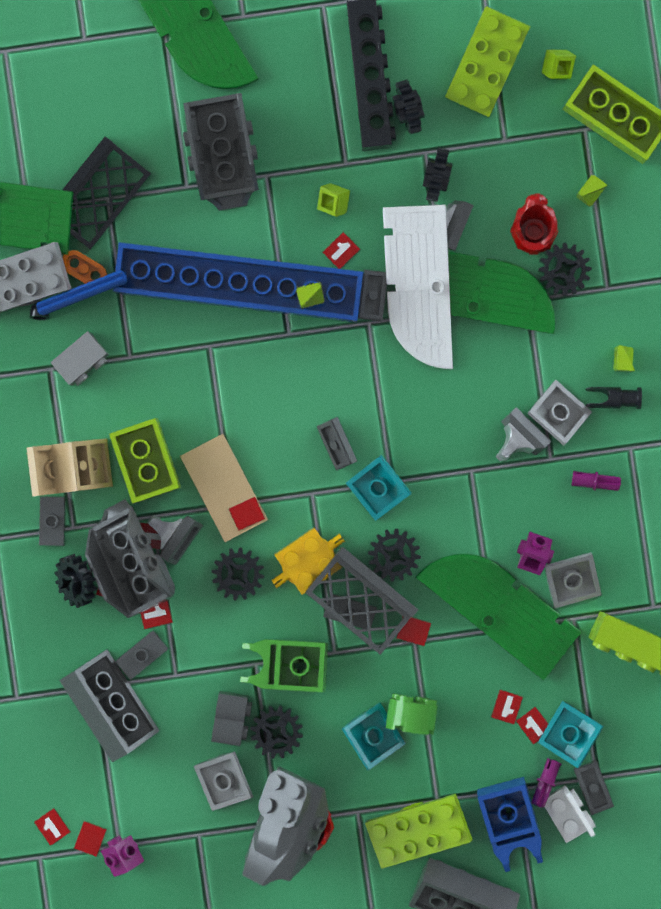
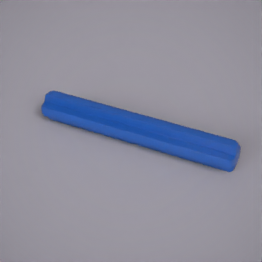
M119 270L42 300L36 304L38 313L46 315L127 283L126 274L124 271Z

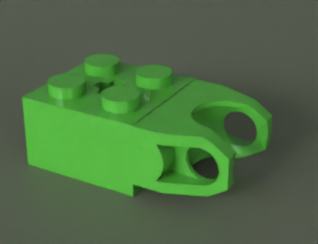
M266 639L253 644L242 643V649H249L261 655L263 668L256 675L240 677V682L251 683L262 689L325 692L328 643ZM301 659L307 664V668L303 669V673H299V669L295 667L296 663H300Z

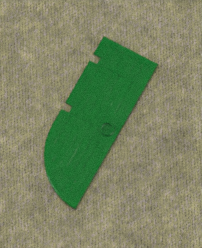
M138 0L160 37L163 38L168 34L171 36L172 40L165 44L178 66L195 81L213 88L232 89L243 87L259 80L212 0Z
M0 182V245L32 250L41 247L42 242L48 244L58 242L61 254L68 255L73 192Z
M448 251L451 316L554 334L555 314L551 299L543 285L530 272L515 264L486 258L485 267L478 266L479 257Z
M472 554L446 556L426 566L415 577L543 681L582 632L567 619H564L561 625L555 622L560 615L556 610L525 585L521 584L517 590L514 589L511 585L515 582L516 578L497 563L481 556Z

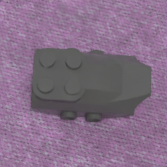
M242 93L184 103L187 132H183L185 146H190L192 156L187 157L190 171H195L201 200H208L218 210L247 206L252 193L259 190L254 160L258 159L256 145L250 144L249 136L254 135L251 120L246 121Z
M124 499L104 510L103 517L98 525L89 529L85 551L89 569L92 568L93 570L92 573L96 578L98 589L103 595L104 600L127 618H130L171 599L175 593L174 582L162 557L154 554L133 507Z
M279 766L276 771L269 775L259 800L260 816L245 856L242 873L243 876L262 886L280 879L290 881L312 859L317 851L318 841L326 827V820L329 815L325 788Z

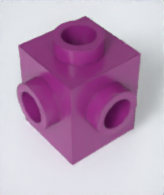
M529 532L526 540L521 539L517 553L521 555L517 568L541 575L545 565L550 564L554 550H551L553 540Z
M118 835L107 842L109 846L101 850L104 861L114 877L127 873L144 862L138 845L131 835L124 838Z

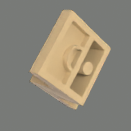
M107 438L27 447L32 497L113 487Z

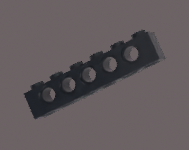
M376 0L347 1L362 151L391 148L392 141H396L395 126L390 127L389 117H393L392 102H387L386 93L391 92L390 79L384 76V69L388 68L387 53L382 54L381 44H385L384 29L379 30L378 20H383L382 6L377 5ZM364 21H369L372 23L373 28L365 32L360 29L359 25ZM371 45L375 48L376 52L372 56H366L362 52L363 47ZM373 69L378 72L379 76L375 80H368L365 77V72ZM370 94H378L381 97L380 103L376 105L370 104L367 100ZM373 118H380L383 120L384 125L380 129H374L371 127L370 121Z

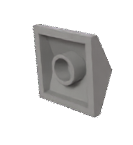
M555 380L527 414L564 446L592 411Z
M592 552L545 565L546 580L555 608L602 595Z
M235 751L218 755L194 766L212 811L253 797Z

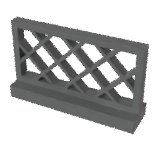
M341 547L336 552L332 560L305 591L308 596L380 655L408 620L418 611L414 605L344 547ZM336 562L344 567V579L331 580V568ZM348 572H350L354 576V578H348ZM326 574H328V580L322 581ZM359 580L362 582L364 594L350 595L349 581ZM346 581L347 596L333 597L332 583ZM318 584H329L330 597L319 598L313 593ZM367 587L374 593L367 594ZM368 596H379L382 599L383 609L369 611ZM364 597L366 611L352 612L350 598ZM347 599L348 613L338 614L334 610L333 600ZM330 600L331 607L328 606L324 601ZM386 603L389 606H391L392 609H386ZM397 611L403 616L398 625L388 626L386 612ZM383 612L384 627L371 628L369 614ZM366 614L367 628L356 629L353 626L352 615ZM342 616H349V622ZM388 629H394L390 633V635H388ZM385 630V641L380 647L372 642L371 631ZM368 631V638L361 632Z

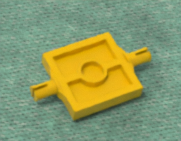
M313 527L274 554L282 566L283 573L271 581L278 588L289 580L297 587L301 595L305 594V591L335 556L333 549L344 543V539L339 533L327 542V540L320 536L316 528ZM338 562L331 568V575L342 568ZM326 574L322 581L328 578V574Z

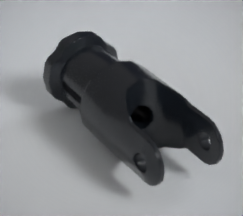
M621 387L586 388V391L602 392L608 397L606 402L586 404V407L620 409L622 406L641 409V387H638L636 390H622Z

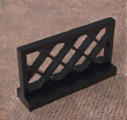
M106 136L63 188L65 191L73 192V200L75 201V207H72V209H76L77 224H71V227L78 226V233L70 228V234L90 250L151 174ZM113 150L122 157L123 167L108 168L107 157ZM125 160H127L132 166H125ZM105 161V168L98 169ZM136 168L144 175L137 183H127L126 169ZM123 169L125 184L110 185L109 171ZM106 171L107 186L93 187L92 176L94 173ZM90 181V187L83 188ZM128 186H134L130 193H128ZM125 187L126 198L122 202L112 203L111 188ZM108 188L109 203L95 204L93 190ZM91 190L92 205L78 206V193ZM113 205H119L113 213ZM110 206V218L107 221L97 222L95 207ZM93 207L94 222L80 223L78 209ZM95 224L96 235L89 243L81 236L80 226ZM97 224H104L102 228L98 231Z

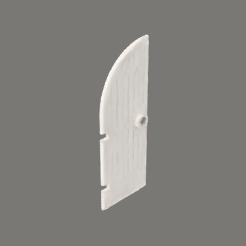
M446 205L383 207L384 229L393 228V235L384 236L386 284H395L396 291L387 292L388 316L392 330L402 347L417 360L436 368L453 369Z

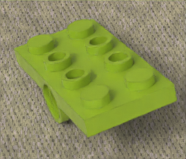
M485 6L445 97L490 117L531 26Z
M456 793L426 803L417 802L402 808L400 811L365 822L381 869L467 844L473 840Z

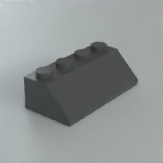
M108 650L100 653L59 680L111 762L127 755L160 731Z
M429 858L422 870L409 906L415 909H517L520 894L512 891L510 888L494 884L485 878L469 874L465 870L444 864L440 860Z

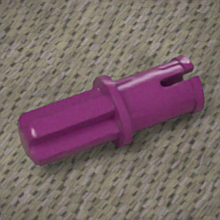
M573 471L571 486L593 488V491H596V488L618 491L621 486V478L599 475L596 471L595 473Z
M547 758L540 778H537L539 783L531 801L533 805L540 808L545 807L552 787L555 788L556 786L554 782L562 765L560 762Z

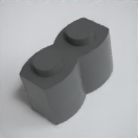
M219 692L211 742L240 746L242 740L246 741L248 726H244L245 716L250 717L252 702H248V695Z

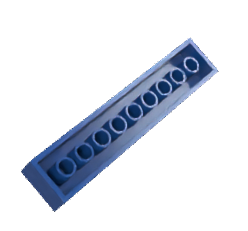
M120 242L118 245L115 272L119 270L124 271L127 283L113 288V292L116 294L357 322L363 279V272ZM319 282L324 296V303L301 309L296 289Z

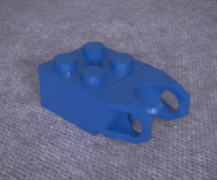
M521 777L477 789V798L494 854L503 864L505 872L511 871L509 856L517 847L528 848L536 858L537 863H542L541 832L525 778ZM510 807L511 812L507 813V811L504 808Z

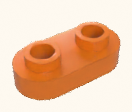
M71 250L68 252V255L64 254L63 256L66 272L85 284L93 281L91 278L93 272H99V278L108 275L106 269L101 264L79 251ZM73 259H78L79 265L76 268L71 267Z

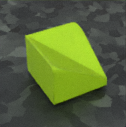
M546 50L542 73L550 79H571L576 55L568 50Z
M591 175L576 196L587 206L591 207L608 185L595 175Z
M332 183L320 186L317 210L335 217L345 214L347 212L350 190Z
M319 282L296 289L301 309L324 303V296Z
M621 345L615 347L614 371H635L633 367L634 350L632 347Z

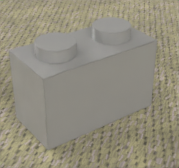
M87 331L50 363L69 385L73 386L76 384L79 386L89 377L87 375L89 371L93 368L98 370L107 362L105 358L109 354L92 333Z

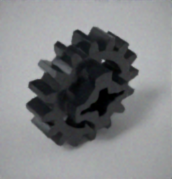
M408 80L396 82L397 95L393 96V102L400 124L405 123L409 134L420 132L422 130L420 119L425 117L420 95H418L417 90L412 91Z
M438 147L435 159L429 158L423 181V187H428L426 200L437 202L440 190L447 191L453 163L447 162L449 154L447 149Z
M563 243L561 249L555 244L553 245L554 252L546 250L544 253L548 258H541L539 261L544 264V267L538 268V272L544 273V276L539 280L540 282L547 281L548 284L545 286V289L553 287L554 295L559 290L562 291L563 296H567L568 290L574 295L577 293L576 287L580 289L585 287L582 283L583 280H590V277L585 275L586 272L592 270L591 267L586 266L590 258L583 259L584 250L576 252L575 244L570 249L567 248V243ZM565 254L574 256L576 260L567 259ZM554 257L555 267L549 271L550 261ZM562 264L565 267L574 265L567 272L568 276L565 273L555 274L562 267ZM581 268L580 276L575 282V271ZM553 279L562 280L566 286L555 283Z
M395 528L394 534H390L388 529H386V536L382 537L377 534L376 536L379 541L377 543H370L374 550L368 551V554L374 556V559H371L369 564H376L373 571L374 573L382 571V579L390 575L391 582H394L395 576H399L402 581L404 580V573H407L409 576L412 575L411 567L418 568L414 561L415 559H421L420 555L415 554V551L420 549V547L412 545L415 541L414 537L406 538L407 531L399 535L397 528ZM389 539H397L393 545L386 546L383 544ZM405 543L410 548V558L404 554L403 548ZM395 548L399 549L398 554L405 560L395 558L394 561H390V555L384 549L388 551H394ZM378 552L385 556L386 562L384 566L378 560ZM403 564L406 566L402 570L391 571L396 565Z
M242 547L239 548L238 553H235L233 548L229 549L230 555L227 556L225 553H221L220 555L223 560H215L214 563L219 567L212 570L213 574H217V578L213 579L212 582H219L220 586L217 588V591L219 592L224 589L226 591L225 598L233 594L235 601L239 595H242V598L246 600L248 592L253 596L256 594L254 587L261 588L262 584L258 582V579L265 578V575L260 574L259 570L263 569L264 565H257L256 562L259 560V556L251 558V550L244 554ZM232 558H243L246 559L247 562H245L244 564L236 563ZM225 565L228 569V577L223 580L222 569ZM233 568L237 570L242 568L244 570L242 574L243 580L232 577L234 574ZM254 568L255 575L254 580L251 583V581L248 578L249 570ZM232 584L241 585L244 589L234 590L231 589L230 586Z
M75 554L60 558V563L55 565L58 571H55L54 574L58 577V580L55 582L58 585L59 593L64 594V601L69 600L70 606L75 605L76 608L92 603V599L96 597L93 591H96L97 587L93 585L96 578L93 577L92 568H87L88 562H82V557Z
M270 705L268 713L262 709L260 710L262 717H254L253 720L257 725L251 726L250 730L255 731L256 734L251 736V740L258 741L255 748L262 747L263 756L267 752H271L272 759H274L276 753H279L280 757L284 758L285 751L293 754L292 746H300L296 739L303 738V734L298 732L299 729L303 728V725L301 723L296 724L299 716L294 715L292 717L290 715L291 708L284 712L282 705H279L278 710H274L273 706ZM272 716H281L279 720L271 722L269 720H266ZM288 721L292 725L293 735L287 732L286 725ZM278 726L281 727L283 735L272 736L273 731L270 728L276 729ZM261 728L267 734L266 742L261 737ZM280 742L287 744L283 747H273L276 743Z

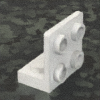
M566 785L549 794L545 809L563 839L568 843L588 831L591 837L595 836L593 828L596 825L586 810L581 811L580 807L583 806V803L574 789L569 791Z

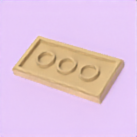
M224 434L180 456L224 542L268 520ZM255 497L265 519L238 531L229 508Z

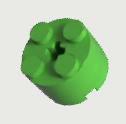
M392 693V698H389L385 728L392 730L400 728L402 732L434 735L438 705H436L437 700L415 696V701H413L414 697Z

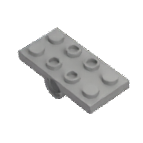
M58 242L0 260V313L13 308L34 304L41 301V299L71 289Z

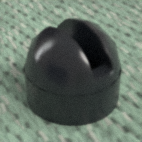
M35 302L30 309V319L48 320L49 314L40 315L36 307L38 302Z

